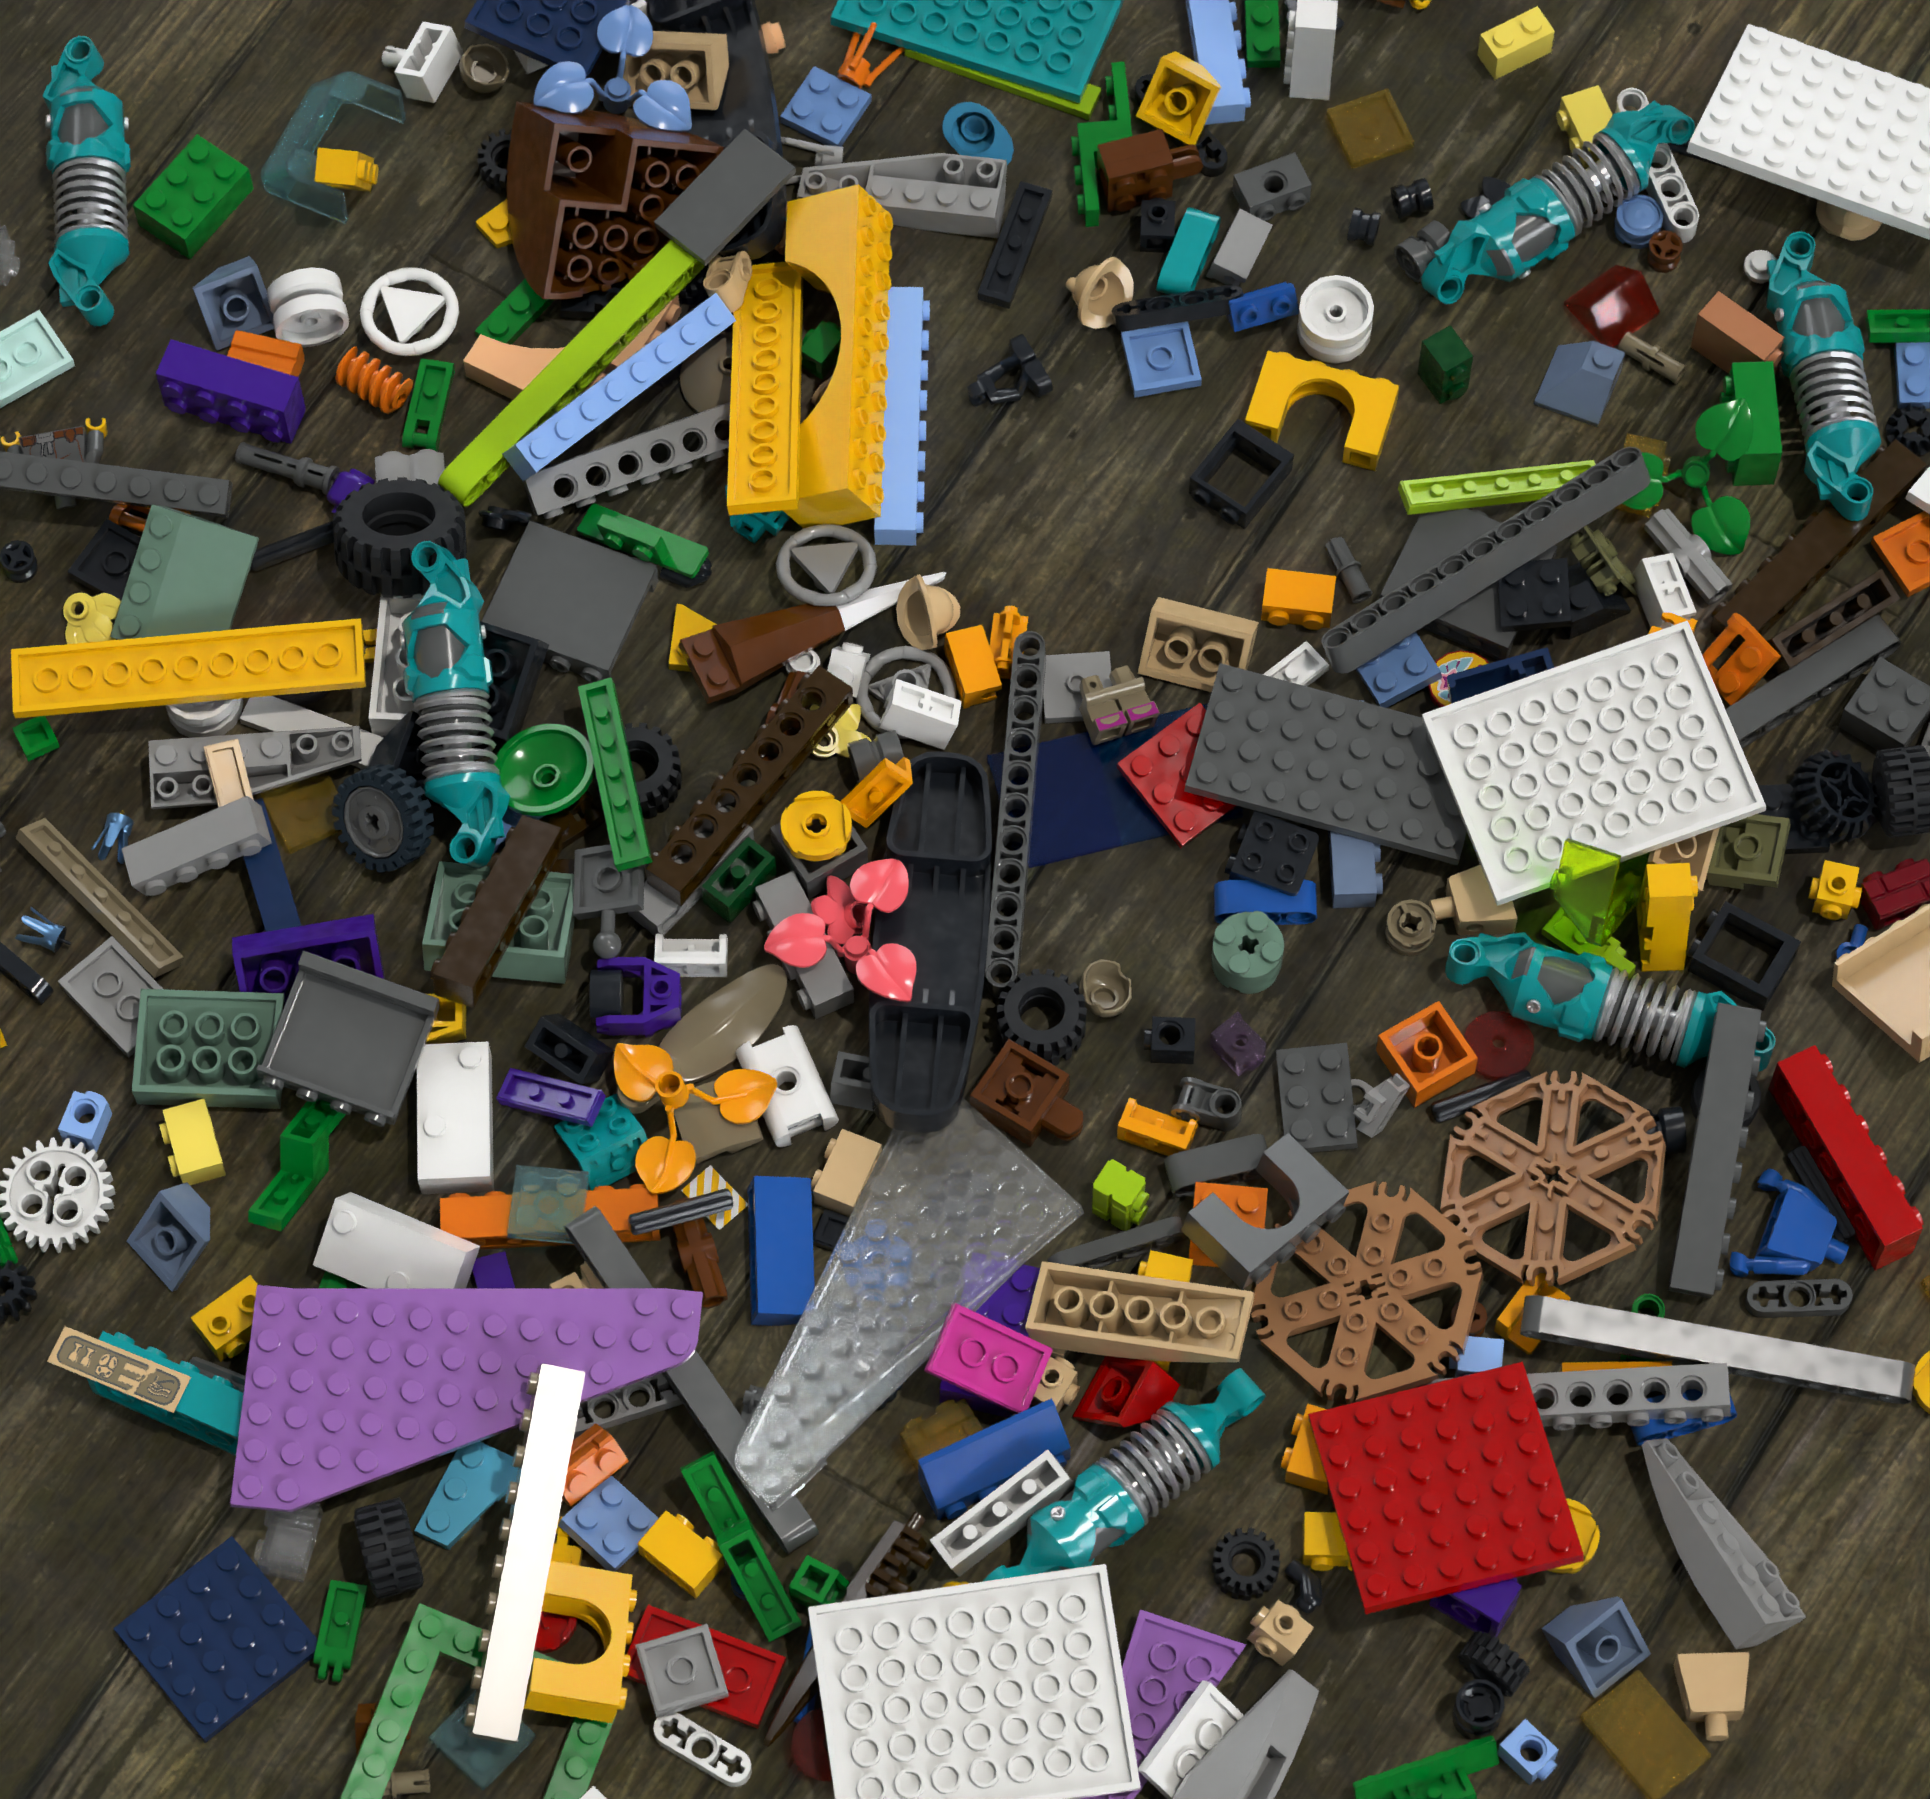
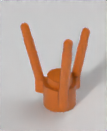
M875 22L870 24L855 55L854 52L861 34L853 32L843 64L838 70L839 79L860 89L863 85L870 88L875 78L905 51V48L899 46L870 73V63L862 56L877 27Z

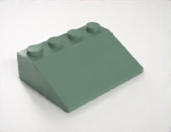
M152 504L110 637L121 640L231 630L259 537L167 506Z
M439 861L422 943L424 970L431 971L437 958L441 959L444 955L451 932H457L463 910L467 905H472L475 900L477 886L481 879L488 877L490 866L473 868L461 863ZM550 872L492 977L565 984L575 920L573 915L574 874Z
M141 989L132 1093L137 1104L179 1106L204 1098L207 1107L281 1109L282 1090H275L262 1084L263 1079L258 1078L256 1069L258 1064L262 1065L283 1012L284 993Z

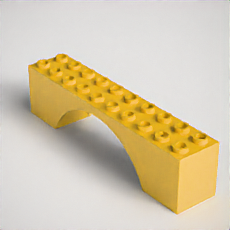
M859 184L787 202L785 262L817 291L833 296L841 323L840 352L831 381L819 403L800 424L798 509L783 510L802 528L821 524L845 525L881 517V503L884 500L882 472L885 470L883 441L886 439L884 411L887 409L885 381L888 379L886 350L889 348L887 320L890 318L888 290L891 288L889 260L892 259L890 231L893 229V219L891 214Z

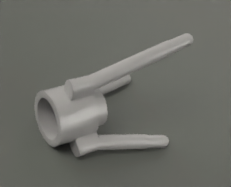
M781 137L782 144L816 152L815 166L842 164V146L819 145ZM801 175L792 176L785 185L800 183Z

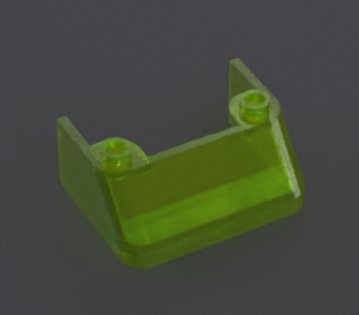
M1567 838L1565 840L1559 869H1556L1552 875L1550 889L1554 890V898L1588 943L1603 947L1637 905L1650 852L1620 862L1621 855Z

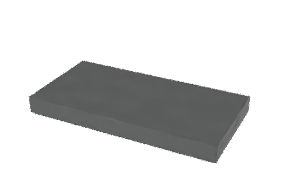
M744 129L654 221L655 227L706 266L796 173V169L783 157Z

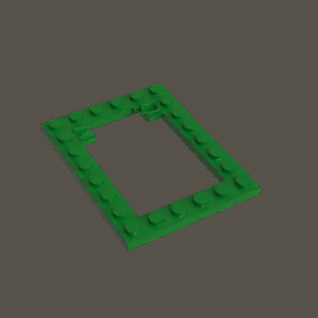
M421 1603L417 1605L340 1799H382L438 1656H443L472 1669L475 1666L481 1667L483 1652L478 1651L481 1628ZM534 1651L533 1653V1659L539 1658L560 1662L539 1652ZM573 1717L542 1799H580L587 1792L613 1722L607 1723Z

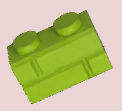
M1112 1159L1106 1163L1093 1183L1092 1213L1105 1221L1110 1219L1112 1225L1122 1231H1127L1133 1223L1138 1226L1144 1219L1149 1209L1145 1205L1149 1194L1145 1192V1177L1133 1170L1127 1172L1126 1166Z

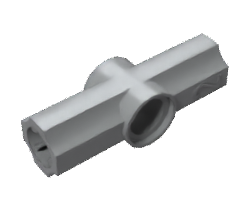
M1669 508L1666 510L1661 509L1645 523V531L1665 554H1674L1682 577L1689 581L1708 605L1711 603L1715 604L1731 590L1733 584L1711 559V552L1704 540L1696 534L1691 536Z

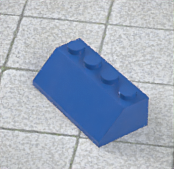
M1052 1398L918 1459L919 1483L937 1520L946 1516L948 1519H953L967 1511L968 1506L983 1500L1046 1450L1053 1454L1062 1467L1067 1464V1460L1071 1457V1447Z

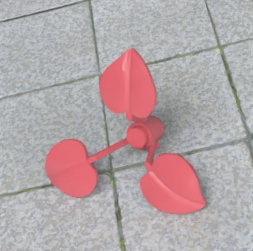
M884 859L866 863L855 871L850 881L851 894L857 902L867 904L863 933L861 936L849 938L843 947L832 936L824 935L826 929L824 920L819 916L809 913L794 914L782 920L773 928L765 942V952L774 955L785 964L799 968L811 967L820 962L827 952L826 943H829L836 950L838 957H844L847 970L852 974H856L858 980L865 988L888 999L910 1002L917 972V964L913 953L908 948L894 943L885 944L876 952L872 949L869 942L873 908L875 907L884 913H890L898 909L907 897L909 879L905 866L900 860Z

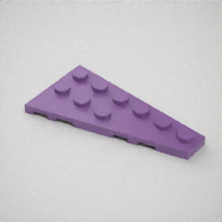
M1143 1610L1139 1611L1122 1664L1137 1767L1147 1757L1202 1680L1211 1682L1217 1687L1243 1652L1246 1644ZM1138 1771L1140 1790L1081 1799H1135L1148 1780Z

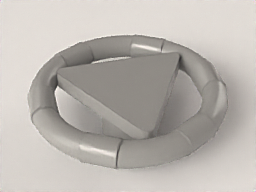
M821 524L804 528L790 536L778 553L776 569L782 586L799 601L814 606H836L851 602L870 587L875 578L877 562L873 548L859 533L840 525ZM819 537H833L847 542L800 547L808 541ZM859 550L862 554L864 568L862 576L856 583L841 592L835 593ZM791 556L813 579L814 585L826 594L803 588L795 582L791 576L789 562Z
M898 646L880 652L866 664L856 697V703L861 707L862 717L878 732H889L879 728L881 717L875 713L868 697V692L885 704L896 679L928 689L931 667L938 674L944 688V695L956 699V681L950 668L936 654L913 646ZM906 659L926 663L911 670H900L894 676L869 685L871 679L883 665L891 661ZM897 734L900 739H911Z

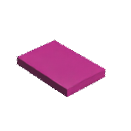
M953 1303L924 1371L1003 1409L1018 1414L1029 1409L1053 1349L966 1307Z

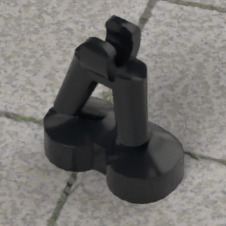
M1023 334L1009 340V357L977 375V381L968 386L969 400L972 405L977 407L987 401L990 404L1021 400L1026 386L1038 398L1053 391V385L1039 359H1036L1033 349ZM1014 367L1021 371L1022 375L1015 388L996 389L994 383Z

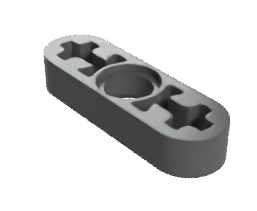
M1840 1279L1759 1281L1752 1284L1748 1289L1745 1297V1306L1751 1315L1758 1318L1838 1316L1845 1313L1849 1308L1853 1293L1851 1287ZM1794 1290H1801L1807 1294L1809 1303L1803 1307L1794 1306L1789 1301L1788 1295ZM1815 1290H1819L1818 1297H1828L1831 1290H1836L1838 1296L1844 1297L1841 1298L1838 1305L1833 1304L1831 1298H1821L1819 1306L1814 1305L1816 1301ZM1778 1291L1783 1292L1781 1297L1782 1307H1778L1779 1300H1769L1766 1307H1761L1759 1301L1753 1300L1757 1298L1759 1292L1764 1293L1767 1299H1777Z

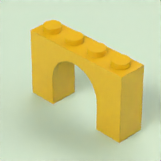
M1267 351L1245 423L1277 443L1286 414L1296 401L1314 394L1331 396L1343 403L1352 417V423L1344 445L1342 462L1375 471L1397 404L1399 385H1395L1384 378L1373 379L1365 377L1350 369L1339 370L1328 367L1320 361H1306L1294 358L1286 352L1276 353Z
M550 1561L541 1611L576 1617L590 1624L602 1639L604 1654L597 1660L587 1664H569L534 1658L531 1664L523 1709L607 1723L613 1722L617 1710H624L627 1688L621 1687L622 1677H627L630 1666V1655L625 1654V1645H630L634 1629V1623L628 1622L629 1612L634 1611L637 1598V1590L631 1589L633 1575Z

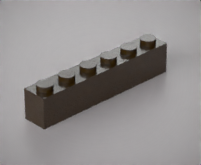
M522 815L516 827L512 826L509 829L505 839V847L501 853L497 852L494 855L488 877L481 879L477 886L475 900L471 906L467 905L463 910L457 932H451L444 955L441 959L437 958L433 963L430 978L433 979L434 994L436 996L471 1008L475 1007L562 851L560 827Z

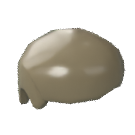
M487 43L471 45L460 59L459 69L462 81L469 89L478 93L496 91L503 86L510 73L506 56L499 48Z
M1100 959L1090 963L1083 972L1079 983V994H1083L1085 1007L1092 1014L1111 1018L1122 1013L1132 999L1131 979L1124 976L1119 963Z

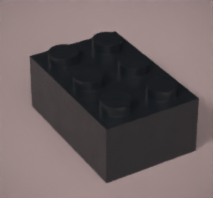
M480 621V625H485L486 639H482L485 658L491 661L493 683L489 686L488 695L490 697L486 700L491 705L487 714L493 719L489 727L494 731L492 736L509 741L514 735L521 732L549 644L539 639Z

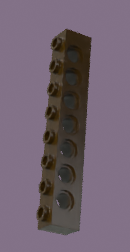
M820 665L812 674L806 673L798 683L796 693L790 699L785 698L780 703L773 720L769 724L764 723L758 729L751 746L747 750L743 748L739 751L733 760V767L726 775L721 774L716 778L711 787V793L704 801L700 799L694 804L689 813V818L683 826L677 825L672 830L667 839L668 843L660 852L657 850L651 855L652 863H648L645 866L647 884L681 907L853 704V688ZM809 704H815L819 706L818 709L812 711L807 710L804 707ZM789 729L798 731L793 736L783 734L784 731ZM769 754L777 757L773 761H765L761 759L763 756ZM744 780L755 782L754 785L749 787L740 785ZM729 805L734 808L730 812H721L718 810L721 806ZM701 831L712 833L707 838H700L696 834ZM682 856L691 859L689 862L684 864H679L674 861L678 857Z

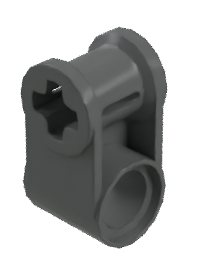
M1183 1077L1179 1085L1182 1089L1178 1102L1171 1108V1114L1174 1117L1187 1122L1190 1119L1197 1120L1198 1124L1221 1131L1233 1130L1240 1124L1242 1104L1240 1096L1236 1091L1209 1084L1193 1077ZM1229 1105L1234 1108V1111L1229 1114H1221L1217 1109L1220 1106Z

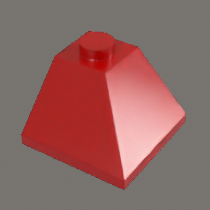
M1105 1356L1073 1417L1078 1421L1118 1427H1127L1148 1421L1168 1401L1173 1402L1180 1384L1154 1361Z

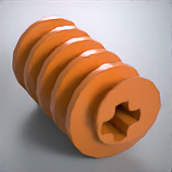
M357 346L351 348L337 367V384L342 387L347 386L348 391L353 394L358 393L359 398L365 401L369 400L372 406L380 407V410L386 414H390L400 408L412 390L413 380L408 378L401 384L402 373L397 371L390 377L392 367L385 365L379 371L381 360L375 358L368 364L370 358L368 352L364 351L356 357L358 353Z

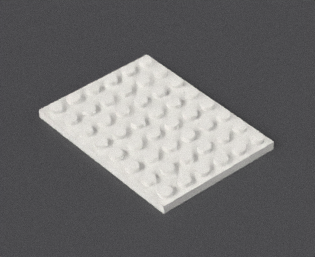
M1748 24L1689 142L1687 152L1930 240V89L1921 84L1893 76L1890 73L1862 65L1857 61L1845 59L1826 50H1820L1795 39H1790L1767 31L1764 28Z
M1688 621L1422 714V721L1497 906L1766 811L1764 799Z
M1106 1564L808 1607L835 1799H1080L1140 1790L1141 1786Z

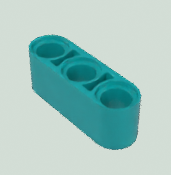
M1191 207L1187 208L1161 270L1156 291L1170 295L1195 290L1218 234L1221 217Z

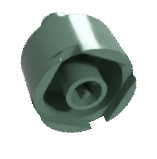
M1261 911L1237 913L1225 919L1215 929L1212 946V969L1218 981L1227 988L1231 987L1245 994L1258 993L1270 987L1276 980L1282 967L1284 940L1280 929Z

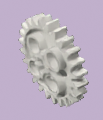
M52 1137L49 1147L44 1148L43 1144L38 1140L36 1141L37 1151L32 1153L27 1147H23L25 1158L21 1160L18 1157L12 1156L11 1159L15 1168H3L2 1171L8 1181H0V1190L4 1192L0 1194V1205H3L0 1208L1 1218H7L4 1224L8 1231L15 1229L13 1234L17 1241L26 1237L25 1242L30 1249L39 1241L42 1252H46L49 1245L54 1244L57 1253H60L62 1244L66 1242L74 1250L76 1247L75 1239L80 1238L86 1244L89 1243L86 1233L90 1230L99 1234L100 1229L97 1221H109L108 1215L103 1209H114L113 1201L107 1198L116 1194L113 1185H109L113 1181L111 1172H104L107 1169L104 1159L96 1161L98 1155L94 1149L85 1154L86 1148L83 1142H80L72 1149V1143L69 1138L65 1139L62 1146H58L55 1138ZM61 1166H65V1168H64V1170H63V1172H62V1174H61V1178H59V1177H58L59 1169H60ZM47 1170L51 1172L44 1180L38 1181L34 1179L40 1171ZM77 1176L86 1177L85 1181L79 1186L69 1185L70 1181ZM58 1184L62 1194H57ZM49 1196H55L54 1206ZM30 1205H42L39 1212L35 1214L26 1213ZM74 1209L78 1211L76 1216L70 1220L61 1219L62 1214L67 1210ZM52 1210H53L54 1216H53L52 1223H51V1224H46V1222L49 1220L50 1215H51V1212H52Z

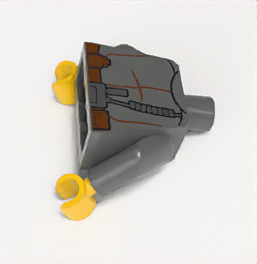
M87 418L85 421L86 429L84 426H78L21 437L20 433L16 431L17 438L15 441L7 443L4 436L0 438L5 452L99 464L103 455L104 438L107 435L106 419L102 418V424L98 427L91 426L90 418ZM54 496L56 509L77 506L75 498Z

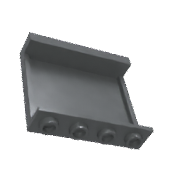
M1465 508L1421 513L1380 594V598L1501 523L1489 518L1484 512L1476 509L1469 510ZM1552 546L1530 561L1555 559L1558 546ZM1498 581L1422 627L1425 630L1499 661L1509 657L1512 643L1518 632H1502Z
M529 521L482 622L539 639L549 644L544 662L549 663L557 671L577 673L591 683L612 678L611 671L648 591L654 592L658 584L657 566Z
M303 951L298 963V974L262 1065L258 1064L256 1069L258 1078L263 1079L262 1084L275 1090L281 1091L283 1087L297 1091L296 1096L303 1100L316 1103L317 1099L329 1102L331 1103L330 1108L337 1112L350 1115L351 1111L365 1115L364 1120L373 1125L384 1127L385 1123L394 1126L439 1011V999Z

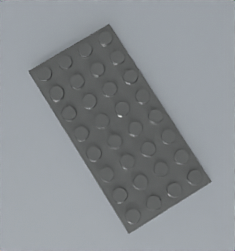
M1219 664L1186 781L1185 792L1458 866L1467 830L1421 717L1226 664Z

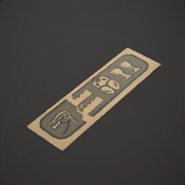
M66 1326L47 1360L51 1364L174 1413L191 1379L190 1376Z

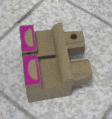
M1128 665L1111 671L1109 678L1113 686L1103 688L1098 675L1089 676L1081 680L1079 688L1083 700L1079 710L1093 746L1120 738L1123 733L1126 736L1152 728L1156 723L1160 713L1155 701H1150L1145 691L1143 677L1135 678Z

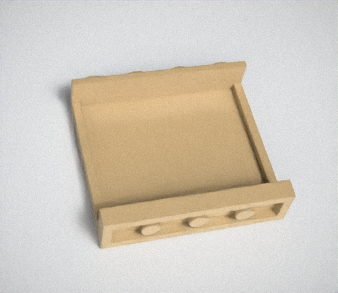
M1930 903L1922 905L1915 913L1904 920L1896 921L1888 930L1880 935L1870 937L1862 946L1851 953L1841 955L1834 962L1832 987L1919 1063L1930 1057Z

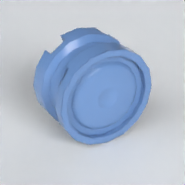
M1633 195L1631 199L1623 200L1622 205L1617 208L1614 232L1617 239L1622 244L1627 243L1631 245V248L1642 249L1649 247L1652 235L1661 231L1663 211L1660 204L1655 199L1646 195Z

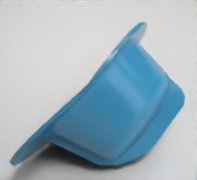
M973 102L958 103L949 109L944 116L943 133L949 144L960 155L1007 160V165L1010 163L1014 152L1012 138L989 109Z

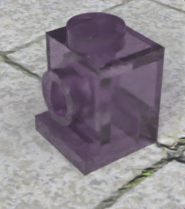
M1238 1011L1211 1033L1210 1047L1238 1076L1247 1069L1249 1071L1255 1070L1266 1057V1043L1242 1019V1015ZM1241 1039L1246 1045L1238 1046L1236 1042Z

